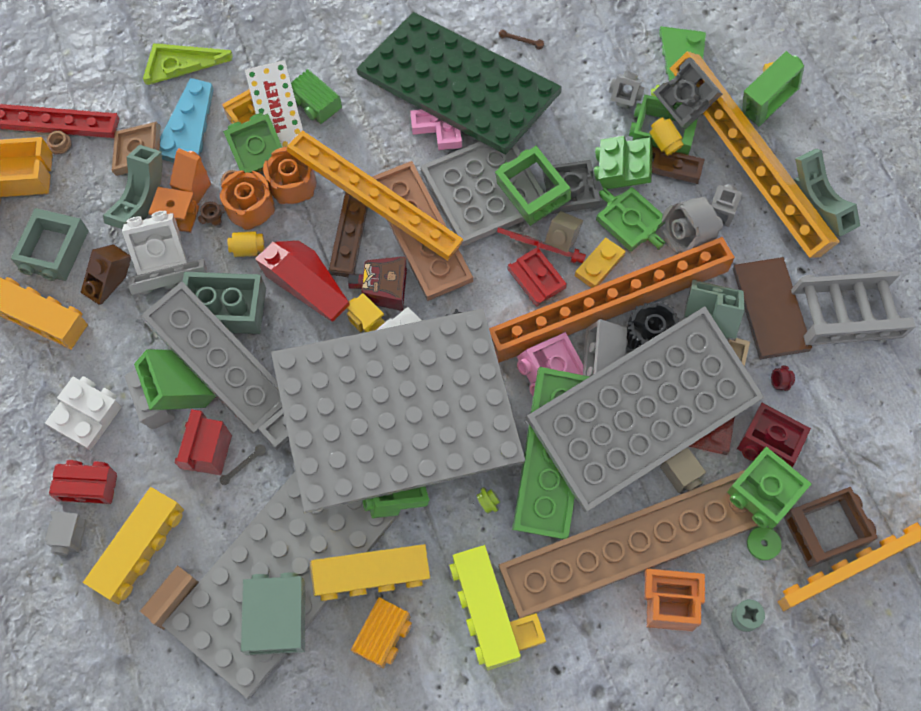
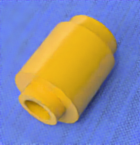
M662 117L651 125L650 135L661 152H665L667 156L676 152L684 145L681 141L683 139L670 118L665 120Z
M257 231L233 232L232 238L227 239L228 252L233 253L234 257L258 256L259 253L265 250L263 233L257 234Z

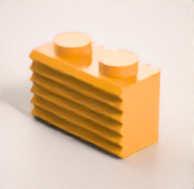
M379 597L351 651L382 669L385 668L386 663L391 665L399 650L395 647L399 638H405L412 626V622L409 621L410 613Z

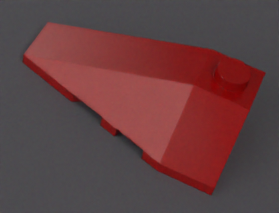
M299 240L272 242L255 258L268 279L331 322H334L350 305L317 253Z

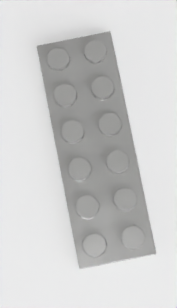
M182 281L141 315V319L252 434L282 407L277 380Z

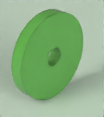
M757 527L747 537L749 552L759 560H771L781 550L782 543L779 535L769 527ZM761 541H766L767 546H763Z

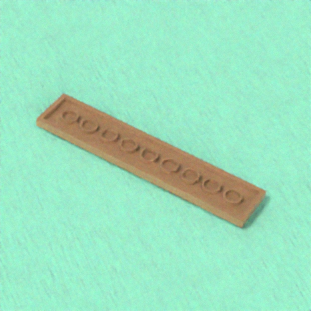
M745 470L499 564L498 568L518 618L542 612L641 573L646 569L654 568L758 527L752 519L753 514L745 507L739 509L733 505L729 499L731 495L727 493Z

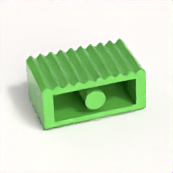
M306 69L302 75L292 80L291 86L297 107L300 105L311 120L316 119L322 124L342 108L340 96L309 69Z

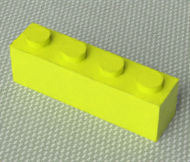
M482 545L453 554L454 563L450 564L449 567L453 580H459L462 591L457 592L462 609L467 607L470 618L466 619L470 636L476 635L479 647L474 649L479 665L485 664L488 671L519 661L521 658L486 546Z

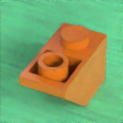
M178 148L170 186L175 190L193 192L192 200H197L198 205L210 187L211 181L201 161V157L193 151L187 152Z

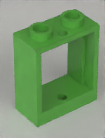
M785 51L744 90L742 112L758 127L800 89L804 65L798 56H792Z
M644 94L642 104L637 103L634 117L638 118L637 123L632 122L629 136L633 137V140L651 138L652 147L659 148L650 133L641 132L645 115L676 120L657 97ZM677 102L673 108L676 110L682 103ZM698 118L687 129H684L682 139L684 145L676 152L689 155Z
M537 146L530 150L522 151L517 158L502 164L495 171L498 186L529 226L571 200V188ZM537 163L556 187L528 204L509 179Z

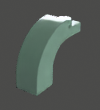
M139 145L126 157L128 167L127 184L120 199L103 215L105 224L123 229V225L127 224L126 221L130 218L140 216L142 220L146 219L157 187H160L162 151Z
M815 148L795 158L799 177L795 178L794 181L836 236L841 237L860 227L857 204L841 198L829 183L822 150Z

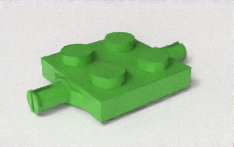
M630 187L626 192L617 196L612 195L606 188L599 192L600 197L608 204L597 215L596 221L630 252L646 241H650L658 250L665 245L666 242L656 234V231L665 224V222H662L663 214L638 191Z

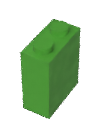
M146 349L134 363L150 410L206 408L216 397L172 350Z

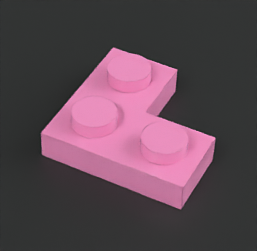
M424 110L411 111L413 135L436 133L438 150L462 148L460 130Z

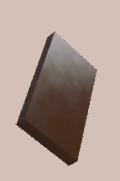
M784 257L735 264L733 267L738 289L744 291V309L759 359L810 352L812 345L805 344L804 335L807 333V329L796 295L791 292L793 285Z

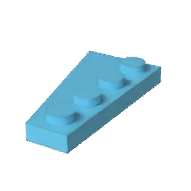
M193 78L189 79L160 137L159 151H162V160L174 163L178 148L187 152L193 151L200 156V152L203 149V135L207 127V114L210 111L214 90L212 83Z

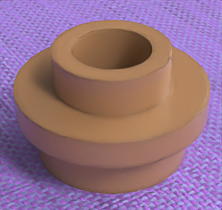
M54 131L48 135L47 145L53 154H62L71 147V139L61 131Z

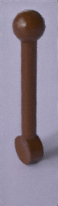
M504 29L498 33L502 39L507 37L535 45V48L539 50L544 47V41L541 39L534 41L507 33Z

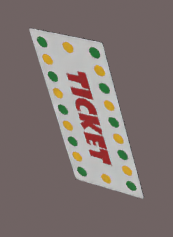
M285 60L245 69L256 114H269L282 147H287L303 128Z

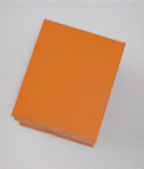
M157 187L149 215L158 211H166L167 214L174 213L179 231L191 233L200 206L197 205V200H192L193 192Z

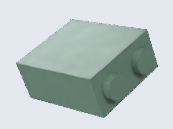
M287 572L280 574V577L269 578L267 574H254L252 579H243L241 652L245 655L305 652L306 582L302 576H298L297 573Z

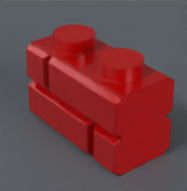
M67 460L66 464L55 465L49 494L56 501L112 503L117 473L109 467L108 463L95 461L90 466L83 465L80 461Z

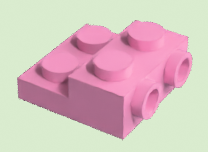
M566 332L531 347L517 356V368L530 381L532 396L534 395L539 367L583 375L584 365Z

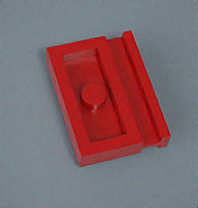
M538 247L518 258L513 264H508L507 270L536 307L542 301H547L567 287V283Z

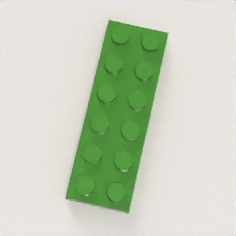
M539 367L531 413L586 380L589 376ZM529 424L524 451L525 462L522 464L512 530L564 540L569 538L575 496Z

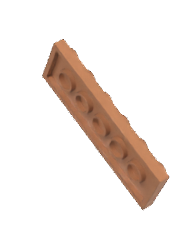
M412 161L372 176L375 180L447 228ZM388 221L427 301L473 282V276L459 249L447 261Z

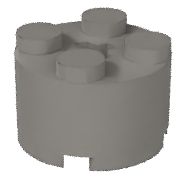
M705 197L670 205L665 209L662 216V222H665L666 230H662L664 238L669 247L677 253L685 252L717 239L718 233L723 226L721 218L716 215L715 210Z

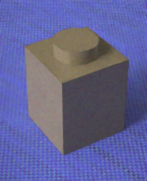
M560 211L551 222L545 243L568 252L577 240L583 220Z
M688 447L663 462L660 466L679 494L686 489L691 491L700 487L703 484L701 480L706 474V471Z

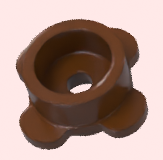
M213 201L204 203L200 208L201 215L198 216V221L201 224L210 223L213 226H219L222 223V214L225 213L223 205H218Z

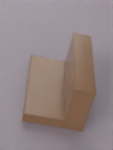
M177 565L140 612L150 619L151 623L164 630L165 628L162 624L199 582Z

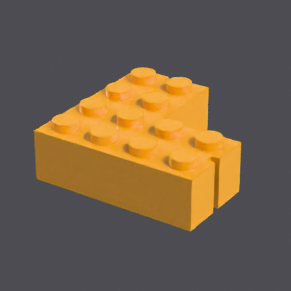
M42 137L0 140V199L1 197L49 194L51 175L48 171H51L53 153Z

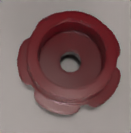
M782 365L781 368H775L771 374L773 387L789 391L795 383L794 372L789 370V367L786 365Z

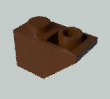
M114 244L92 249L80 293L98 305L103 304L126 278L131 256Z

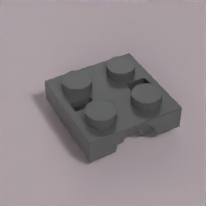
M690 57L679 66L680 71L671 81L662 83L653 92L680 126L685 129L723 95L699 65ZM703 79L705 82L698 88L696 84ZM677 102L682 103L676 110L673 108Z
M591 159L552 165L571 188V199L576 198V201H568L551 212V214H557L560 211L571 212L600 207L601 200L599 191L595 189ZM542 171L546 192L556 186Z

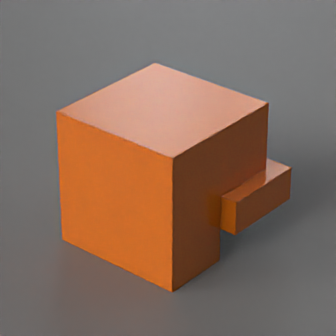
M646 569L644 600H647L646 627L694 631L700 626L701 605L705 603V574Z

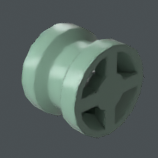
M751 599L743 600L733 608L731 620L733 625L740 631L750 632L763 624L765 611L759 602Z

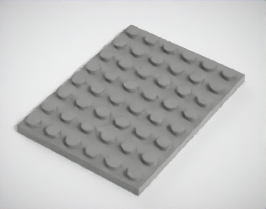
M483 308L271 352L305 514L519 465L525 462Z

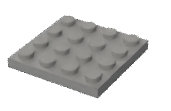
M477 142L420 166L421 172L453 232L463 238L461 247L496 233L498 227L506 229L525 221L498 186L495 171L502 164L511 162L519 156L520 151L516 144L504 155L482 142ZM529 167L509 179L528 204L544 194Z

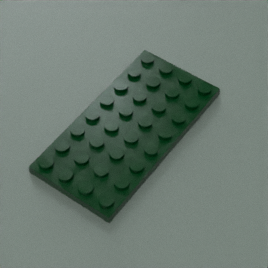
M412 12L356 68L357 75L504 155L511 150L561 94L560 85L415 12Z

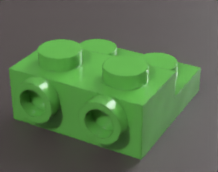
M263 113L255 114L250 117V121L242 124L241 122L233 123L227 127V130L223 131L239 170H244L245 173L263 170L265 161H268L272 156L271 153L282 148L268 113L265 115Z
M624 136L600 140V147L595 148V155L599 166L594 167V175L596 181H600L603 188L614 189L652 183L651 138L626 141Z
M766 447L730 487L727 493L731 495L729 499L733 505L739 509L745 507L753 514L752 519L758 526L762 528L768 526L772 530L812 483Z
M423 486L362 501L364 510L370 511L372 518L397 516L401 509L426 507L430 500L426 487Z

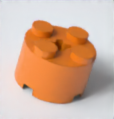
M282 147L272 152V156L268 161H265L263 166L264 176L272 196L280 204H296L311 199L317 183L314 170L288 153L287 147Z
M244 170L230 174L223 181L220 199L228 218L237 226L245 230H251L266 222L274 214V199L267 180L260 173L255 171L245 173Z

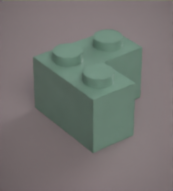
M692 280L685 305L684 317L687 318L701 308L706 307L725 338L736 339L744 314V291Z

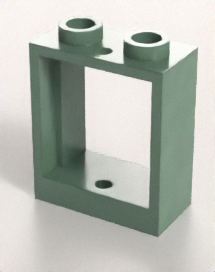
M35 208L13 252L11 260L23 274H38L50 281H55L56 279L66 281L89 230L81 218ZM43 230L66 234L54 263L31 258Z

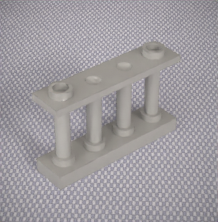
M879 270L874 273L821 277L806 275L801 277L791 289L792 294L805 293L813 320V325L804 335L805 344L818 345L904 338L916 326L913 318H901V316H898L889 286L900 276L899 272ZM878 288L886 313V320L873 318L865 289ZM854 290L863 321L852 322V320H849L841 291ZM830 292L838 323L828 324L824 321L816 293Z

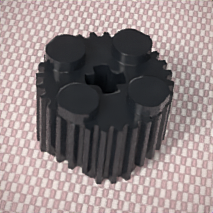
M664 301L661 303L656 302L655 305L650 302L649 305L644 303V306H636L635 310L630 314L626 327L627 347L635 350L679 323L680 319L676 318L677 314L673 311L674 307L670 308L669 304H664Z

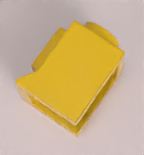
M363 293L358 298H353L349 301L350 305L346 308L348 310V320L360 333L362 331L364 333L375 331L385 323L381 318L384 316V313Z

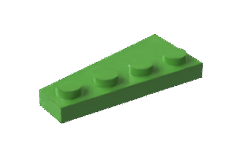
M660 26L659 35L660 39H662V52L666 62L665 69L669 81H671L675 75L670 70V67L687 51L698 54L703 59L706 32Z

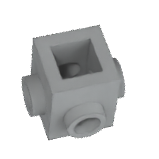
M625 71L624 75L619 74L616 79H612L609 93H612L610 100L616 102L615 105L629 108V106H634L637 100L641 101L645 87L641 86L642 80L638 79V74ZM626 84L632 86V91L629 93L624 90V85Z

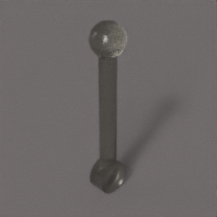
M262 444L257 445L255 452L227 475L220 477V484H229L230 479L257 456H263L266 453L265 446Z

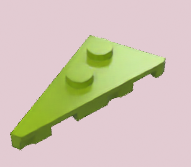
M153 43L143 81L145 85H150L232 61L233 54L231 50Z

